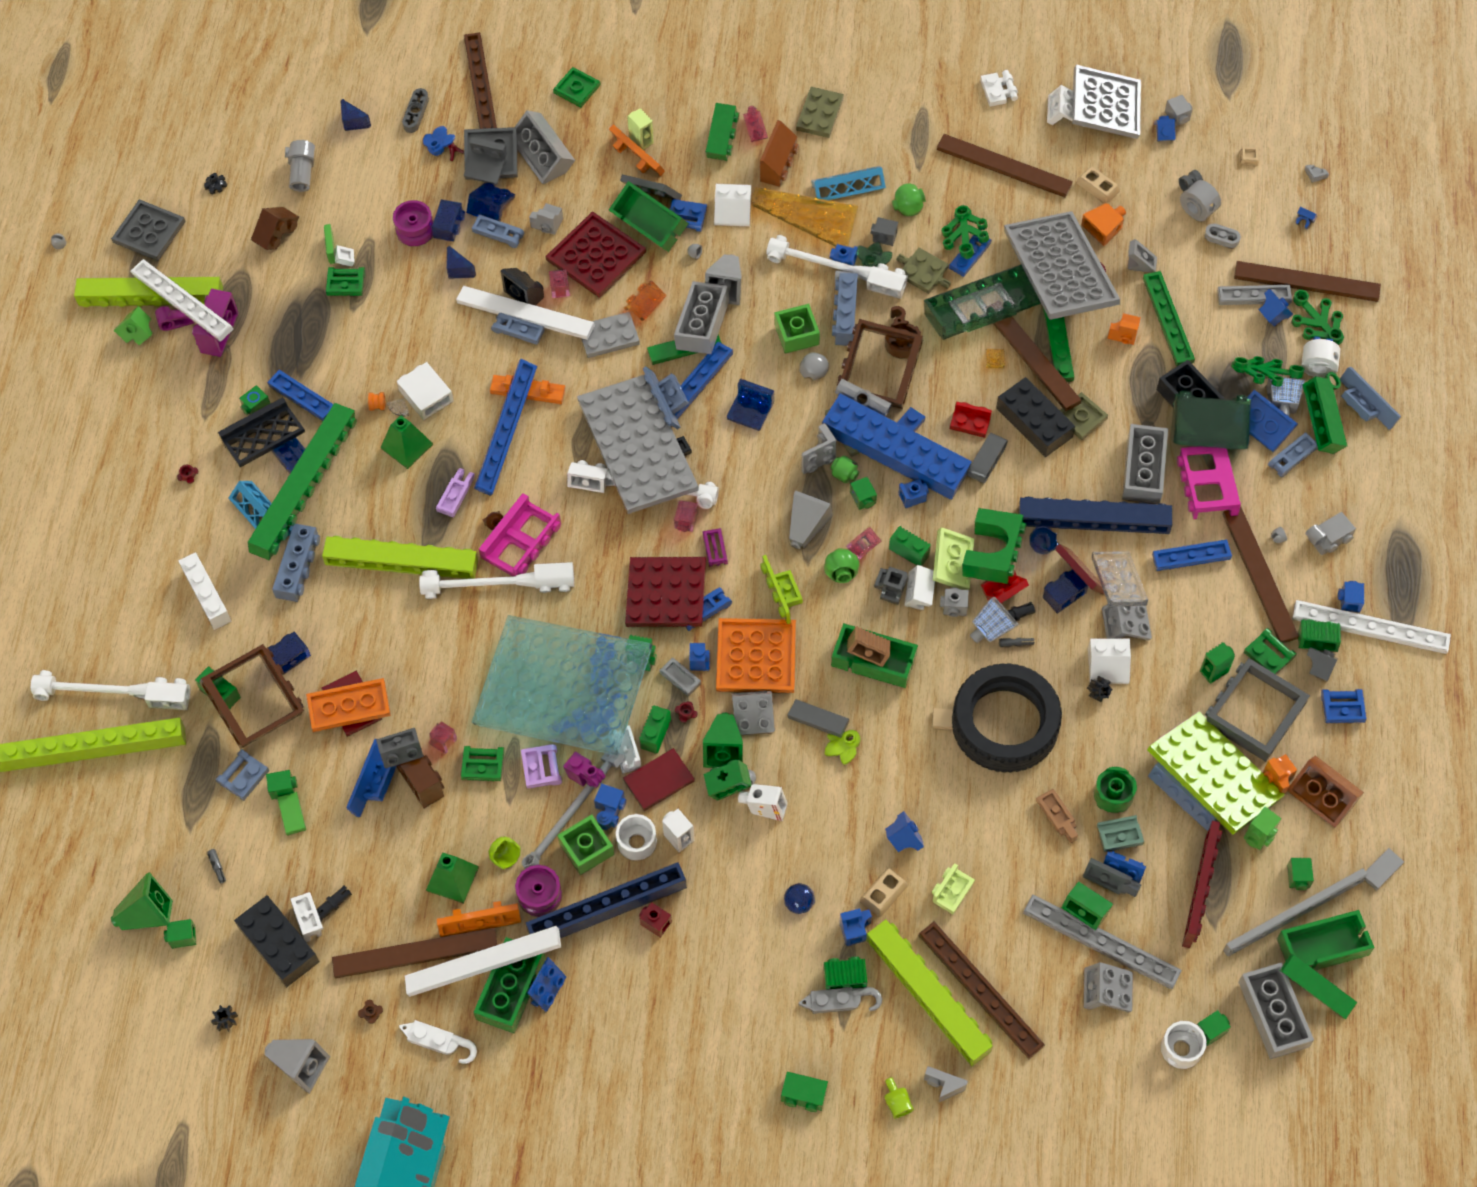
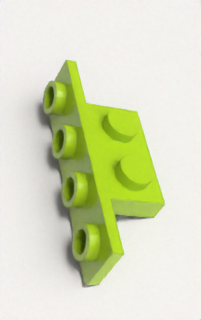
M763 555V563H760L761 571L768 577L766 578L768 588L773 589L772 596L774 602L780 606L778 607L780 617L785 618L786 623L790 624L789 607L802 604V596L791 570L774 574L767 556Z

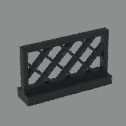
M282 397L224 428L218 434L225 448L228 449L239 467H242L305 433V429ZM289 414V417H288V420H287V421H286V420H280L281 418H283V417H285L286 415ZM273 424L271 429H263L264 427ZM277 425H285L284 430H276ZM290 426L299 428L293 432L288 431ZM256 433L255 438H247L249 435ZM261 433L269 434L267 440L259 439ZM273 435H281L280 439L272 440ZM238 441L240 442L238 447L231 446ZM244 443H252L251 448H243ZM257 444H265L264 448L260 450L255 449ZM241 452L248 453L247 457L239 459Z

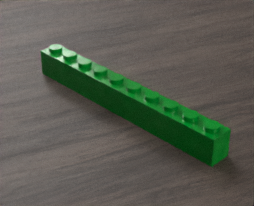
M337 403L333 404L248 540L249 553L269 561L273 555L277 554L279 544L287 538L289 528L295 525L297 515L304 510L308 497H312L316 484L321 482L324 471L328 470L331 466L332 458L338 455L340 445L347 440L348 432L355 427L357 422L355 410Z

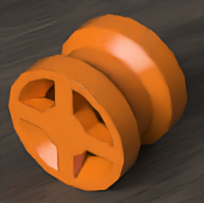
M369 392V410H385L384 392L379 394Z

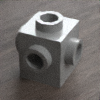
M958 588L945 589V595L940 598V607H944L943 614L951 617L966 616L969 590H960Z

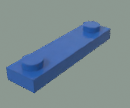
M278 370L267 382L269 387L322 421L333 406L331 402L281 370Z
M1226 539L1153 551L1152 557L1156 571L1231 560L1232 554Z

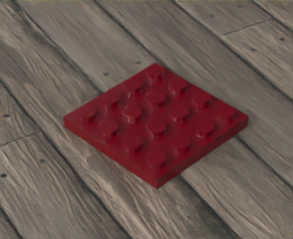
M592 211L545 257L546 261L600 298L646 253V248Z
M630 557L625 617L626 627H703L706 557Z

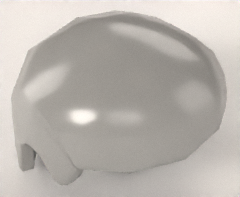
M809 353L801 361L799 371L804 378L810 377L816 380L826 375L829 363L825 356L819 353Z

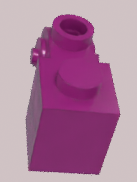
M576 751L563 766L568 778L583 787L587 783L588 786L597 788L599 783L606 778L600 768L598 769L593 766L591 760Z

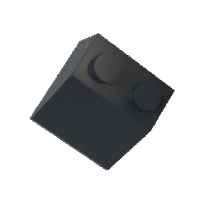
M505 268L500 271L503 290L514 300L536 306L544 298L542 284L531 279L525 271L522 272L518 268Z

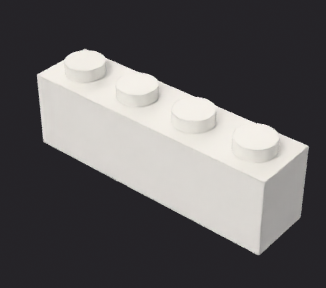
M196 552L179 560L180 566L213 629L215 630L232 622Z

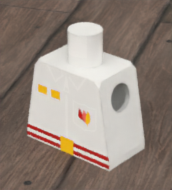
M753 784L749 792L740 791L738 797L739 803L748 804L752 814L783 821L788 803L782 787Z

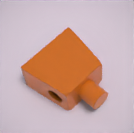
M1105 203L1083 214L1081 225L1105 246L1122 229L1123 216L1126 214V211L1122 206L1113 209L1109 204Z

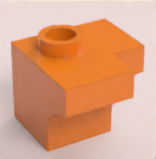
M1123 313L1122 319L1119 322L1111 323L1107 339L1134 345L1141 317Z
M1285 754L1279 758L1274 757L1268 760L1262 773L1269 779V783L1273 782L1280 793L1285 794L1290 786L1288 781L1294 778L1297 769Z

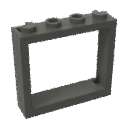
M1248 658L1245 664L1241 662L1236 670V673H1238L1236 677H1231L1225 686L1227 687L1226 691L1219 693L1215 700L1217 704L1214 707L1210 706L1205 715L1208 716L1207 721L1214 725L1226 738L1267 762L1306 705L1310 695ZM1247 672L1296 701L1267 745L1262 744L1217 715Z

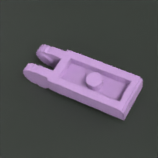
M459 468L436 507L437 512L454 518L474 480V473L470 472L463 482L461 479L464 475V469Z

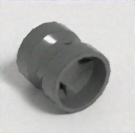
M1192 170L1188 175L1180 177L1178 182L1184 192L1193 183L1203 180L1199 171Z

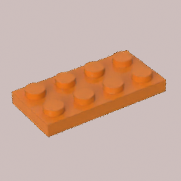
M384 678L306 694L313 732L391 716Z

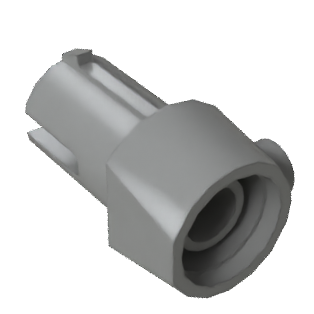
M295 140L290 143V147H285V157L288 158V164L290 165L289 188L294 191L305 192L310 189L315 145L309 141Z

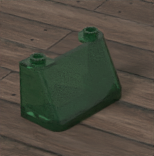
M1180 391V394L1175 393L1170 438L1173 443L1179 445L1248 449L1251 400L1245 395H1236V398L1232 400L1198 398L1191 395L1189 391Z

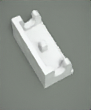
M917 565L909 571L905 598L906 607L924 610V606H932L935 581H933L934 570Z
M630 725L625 726L624 731L621 733L615 730L612 737L615 751L624 755V760L620 764L622 774L639 769L641 761Z
M311 893L291 898V905L303 939L309 942L313 935L320 937L323 927Z

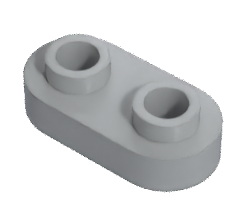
M1210 224L1205 230V238L1210 242L1228 248H1234L1240 242V233L1234 229L1218 224Z

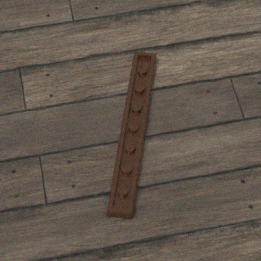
M481 33L465 34L464 40L479 128H497Z
M943 134L937 145L938 151L1066 198L1073 183L1071 180L947 134Z
M1242 261L1236 262L1234 279L1269 285H1290V288L1368 301L1378 302L1380 297L1381 284Z
M1000 301L984 308L986 316L1065 412L1081 404L1080 397Z
M1240 507L1237 516H1231L1229 510L1223 511L1222 515L1277 639L1281 643L1297 640L1299 638L1297 630L1242 507Z
M935 921L919 933L918 936L1028 1059L1045 1046L1041 1039Z
M495 928L334 956L332 957L334 977L336 979L469 955L498 945Z

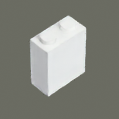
M427 362L417 366L413 371L401 376L397 380L400 393L423 420L454 401L452 391Z

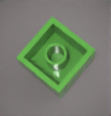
M809 304L774 312V325L785 354L820 345V332Z
M593 815L588 816L557 835L560 846L579 875L584 874L614 855L613 845Z

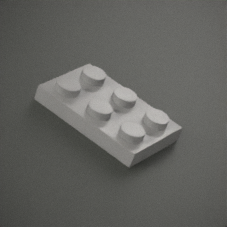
M630 312L592 321L595 326L588 340L581 338L587 358L640 345Z

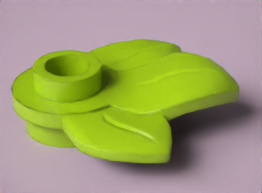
M848 730L844 732L841 738L832 734L827 735L830 742L825 748V755H840L843 765L851 762L856 756V748L861 741L859 733L855 730ZM849 737H853L851 741H847Z

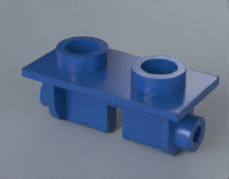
M1108 851L1103 864L1130 876L1137 883L1141 882L1146 869L1142 862L1140 863L1133 859L1125 861V856L1115 853V851Z

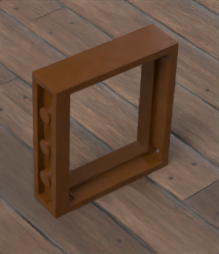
M859 319L858 324H855L852 334H854L853 341L848 343L847 351L849 354L843 360L842 369L844 370L842 376H838L837 386L841 379L849 381L864 330L913 343L896 399L874 394L892 403L891 406L903 409L924 341L923 336ZM861 393L859 395L860 398L868 400L866 394Z
M264 644L204 676L200 680L201 686L240 749L300 716L304 711L302 700L299 697L296 698L291 682L285 680L283 669L279 664H275L272 659L274 657L272 651L270 652ZM260 656L293 712L246 738L213 684V681Z

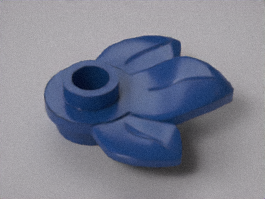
M440 126L433 131V134H426L424 136L423 144L427 147L429 153L438 156L444 152V147L453 143L455 135H447L446 127Z

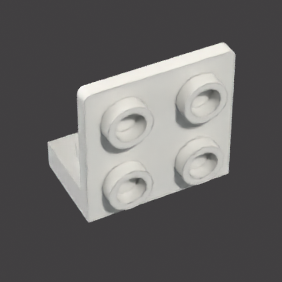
M1062 85L1048 95L1047 123L1054 125L1063 117L1072 121L1073 91Z

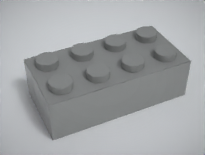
M692 282L674 333L676 350L712 354L729 303L728 286Z
M1130 425L1127 439L1123 500L1160 504L1164 486L1168 428Z
M1282 962L1242 974L1238 982L1270 1059L1309 1048L1314 1041L1290 981L1286 975L1279 971L1283 966Z

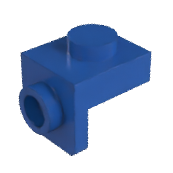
M1160 116L1158 120L1154 121L1157 130V141L1176 140L1175 118L1169 119V116Z

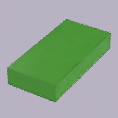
M331 224L324 225L326 254L329 263L333 264L335 263L334 236Z
M297 792L277 797L286 835L305 831L306 825Z

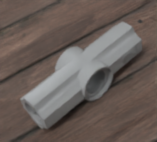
M841 379L835 391L836 394L839 395L841 393L885 417L892 404L844 379ZM861 393L867 395L868 400L866 403L860 402L859 395Z

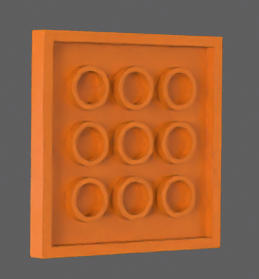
M719 618L716 691L794 693L796 620H791V623L787 624L785 619Z

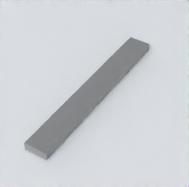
M1362 868L1226 944L1223 951L1227 956H1230L1357 886L1366 878V871Z
M1035 895L1031 896L1023 914L1171 990L1182 971L1100 928H1097L1095 931L1067 911Z

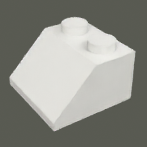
M716 184L714 225L750 226L751 185Z
M1090 639L1088 646L1090 682L1091 679L1094 680L1101 676L1111 681L1110 684H1129L1131 662L1130 639Z

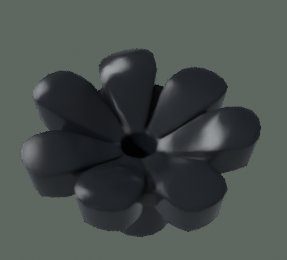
M212 173L206 178L204 188L209 189L210 194H214L216 190L220 193L223 191L222 187H227V182L224 181L225 177L223 175L218 177L217 173Z

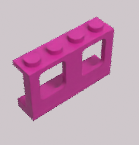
M1226 444L1181 448L1180 455L1177 456V465L1181 467L1180 478L1181 482L1185 483L1184 495L1188 497V511L1192 512L1193 520L1197 519L1198 513L1229 510L1231 516H1237L1241 503ZM1211 454L1215 469L1191 471L1187 456ZM1218 484L1223 499L1200 502L1197 500L1194 487Z
M522 493L480 546V558L512 577L525 574L532 560L535 561L539 556L542 547L547 546L553 533L560 529V514L551 515L529 501V496ZM531 516H535L547 523L536 539L521 531V528ZM509 544H514L526 551L515 567L499 559Z

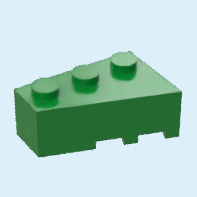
M715 103L705 151L707 158L727 161L728 157L732 155V142L736 136V127L740 116L736 106Z

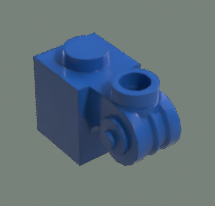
M601 783L594 799L596 809L602 811L597 814L596 819L602 830H608L611 827L616 828L619 821V811L624 809L627 799H625L623 790Z

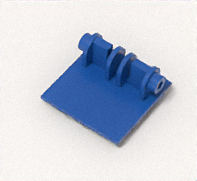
M547 957L528 991L532 1000L531 1004L535 1007L540 1006L545 1012L553 1004L558 991L566 979L565 974L549 957Z

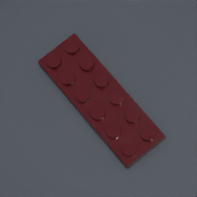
M1213 820L1205 836L1182 947L1190 948L1193 942L1196 943L1202 928L1201 920L1206 910L1205 901L1210 891L1209 882L1213 876V864L1218 854L1217 845L1220 842L1222 830H1219L1220 822Z

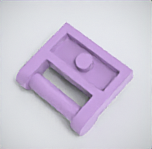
M552 744L521 750L527 789L546 785L555 786L562 783L556 759V745ZM544 754H547L549 759L551 776L545 777L542 759Z

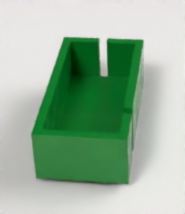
M629 181L609 208L611 213L668 253L678 240L675 237L677 235L681 236L689 224Z
M843 623L832 654L831 667L848 671L850 668L852 673L906 689L917 656L918 645L872 632L876 636L879 635L883 639L890 640V656L883 667H880L847 652V640L855 626Z
M1359 910L1281 930L1277 937L1285 961L1290 954H1294L1314 970L1367 957L1375 948L1368 930L1364 931L1366 925Z

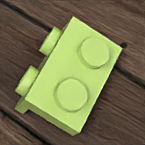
M955 863L952 868L948 867L942 876L944 880L941 884L937 883L932 891V902L951 914L955 913L975 882V879L958 870V865Z

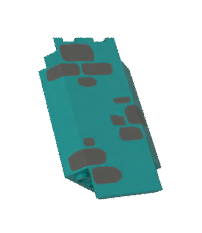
M404 1096L402 1101L385 1098L380 1118L375 1117L355 1187H435L446 1148L443 1141L450 1116L434 1113V1109L422 1104L409 1103L410 1099Z

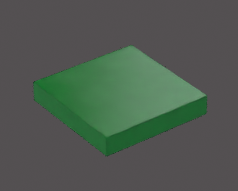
M572 67L554 87L553 93L582 108L600 87L601 82Z

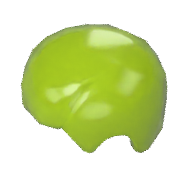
M506 836L499 837L489 848V859L501 869L509 868L517 862L520 857L521 848L513 839Z

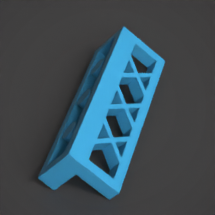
M880 166L811 180L812 188H815L817 202L886 188L883 169ZM879 175L881 185H871L869 183L871 178ZM858 179L865 182L859 190L852 187ZM839 183H844L848 186L844 193L840 194L835 190ZM826 186L831 191L827 197L821 198L819 188Z
M239 481L228 497L255 529L260 523L259 516L263 517L272 504L252 481ZM239 492L242 494L243 502H239L236 498ZM248 504L253 506L254 515L249 513ZM293 526L289 528L287 536H290Z

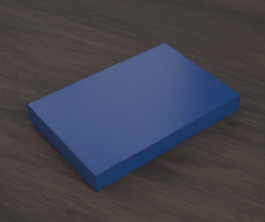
M1253 390L1236 410L1233 422L1273 453L1298 425L1297 422L1256 390Z

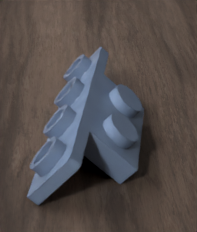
M645 366L643 368L644 378L651 385V393L657 398L659 402L657 405L666 416L664 417L665 422L678 430L681 427L675 413L688 405L689 402L676 376L671 373L659 382L655 373Z
M1352 367L1346 369L1340 377V381L1349 390L1344 391L1341 397L1366 422L1378 418L1388 429H1392L1401 416Z

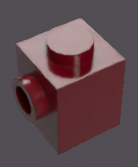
M652 902L648 907L645 906L639 914L640 925L660 938L672 923L671 914Z

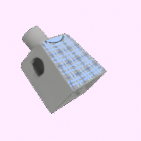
M1283 377V385L1277 387L1272 385V379L1269 378L1266 385L1268 400L1288 416L1290 413H1296L1303 391L1302 384L1305 383V380Z
M993 597L972 621L977 629L970 636L976 643H979L984 637L989 642H992L1019 624L996 597Z

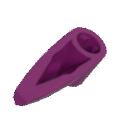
M160 307L155 311L158 326L163 331L195 323L180 310Z

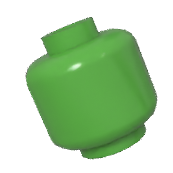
M847 456L837 457L830 468L832 476L843 483H848L851 480L855 481L859 475L858 463Z

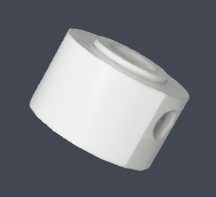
M1315 339L1307 342L1303 348L1301 364L1305 369L1304 373L1309 376L1325 378V375L1329 372L1336 374L1339 367L1340 347L1335 342L1326 339Z
M639 814L628 815L617 825L616 839L618 850L624 857L638 861L649 857L654 852L657 844L656 830L649 818ZM635 835L642 836L645 840L644 845L637 849L631 847L629 844L631 837Z
M1190 1021L1173 1023L1167 1029L1161 1042V1053L1164 1059L1171 1066L1179 1069H1187L1196 1065L1206 1049L1204 1032L1198 1025ZM1178 1041L1187 1043L1189 1053L1185 1056L1177 1055L1174 1051V1044Z

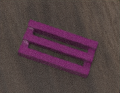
M721 528L702 531L709 567H713L715 564L719 566L721 563H724V565L728 564ZM717 533L723 558H719L714 535ZM707 535L711 536L715 559L713 560L711 557Z

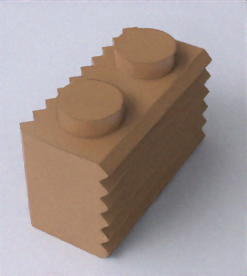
M858 626L854 628L847 640L848 653L880 667H883L890 656V640L883 639L879 635L876 636L872 632L869 633V631Z

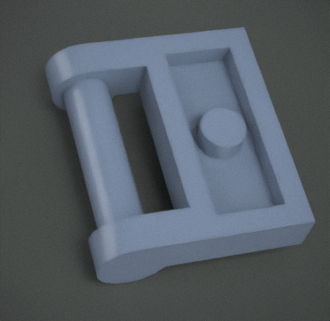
M240 749L236 759L215 780L245 801L269 772V769L247 752ZM243 761L247 762V765L230 783L228 779L232 776V774L238 769V767L243 763Z

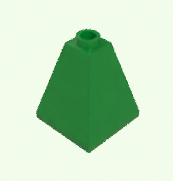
M400 415L390 425L382 442L381 449L406 469H409L433 443L410 421Z
M727 712L717 714L703 739V768L722 767L731 760L743 762V740L733 714Z
M442 852L426 891L464 904L479 866Z
M149 872L114 909L113 916H111L112 924L121 930L167 926L170 923L173 900Z

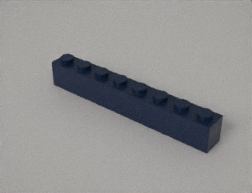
M1028 496L1020 497L1018 514L1023 515V523H1026V527L1170 534L1172 528V505L1163 503L1156 505L1144 502L1137 504L1125 501L1118 503L1106 500L1099 502L1087 499L1080 501L1068 498L1061 500L1049 497L1041 499Z
M679 862L528 921L526 922V927L530 935L557 926L561 939L687 888L686 878Z

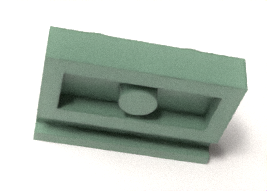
M1137 815L1097 823L1104 852L1144 844Z

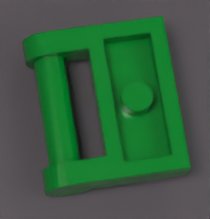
M328 267L326 295L363 296L365 267H359L358 269H335L334 267ZM335 276H358V277H335Z
M1266 628L1243 652L1251 660L1274 674L1279 673L1297 655L1295 651L1289 650L1272 635V631L1269 628ZM1264 641H1269L1285 657L1283 659L1279 657Z
M464 746L461 779L501 781L504 747L484 749ZM471 756L497 757L496 760L470 759Z

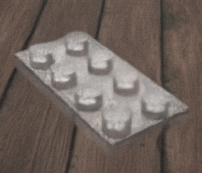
M1130 551L1092 552L1091 558L1109 606H1147L1148 598Z

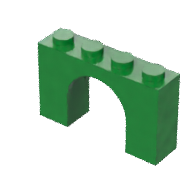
M978 508L975 518V534L998 538L1006 546L995 553L966 550L962 563L963 577L1008 584L1009 577L1014 575L1015 565L1013 563H1017L1019 551H1017V548H1021L1022 545L1021 534H1025L1026 523H1023V515Z

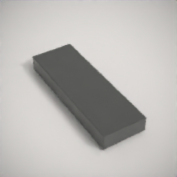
M795 699L787 714L791 720L840 738L849 724V718Z

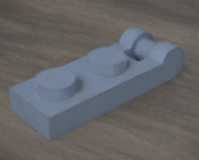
M482 215L478 216L472 227V232L506 243L512 248H517L519 239L524 235V231L518 227Z
M498 313L497 321L491 327V330L497 334L503 333L538 345L545 331L543 326L504 313Z
M1305 432L1268 463V466L1271 469H1275L1282 478L1318 448L1317 443ZM1281 461L1285 463L1284 466L1280 464Z

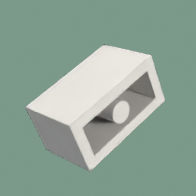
M679 809L674 812L670 811L664 816L662 820L664 836L678 852H681L695 841L693 825Z

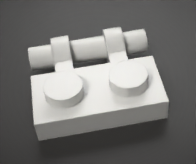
M1008 70L1002 72L1003 77L999 78L997 73L980 77L989 107L1006 104V98L1011 97L1012 101L1018 99L1017 88L1013 85V77L1009 74ZM1004 85L1007 86V89L1003 90L1002 87Z

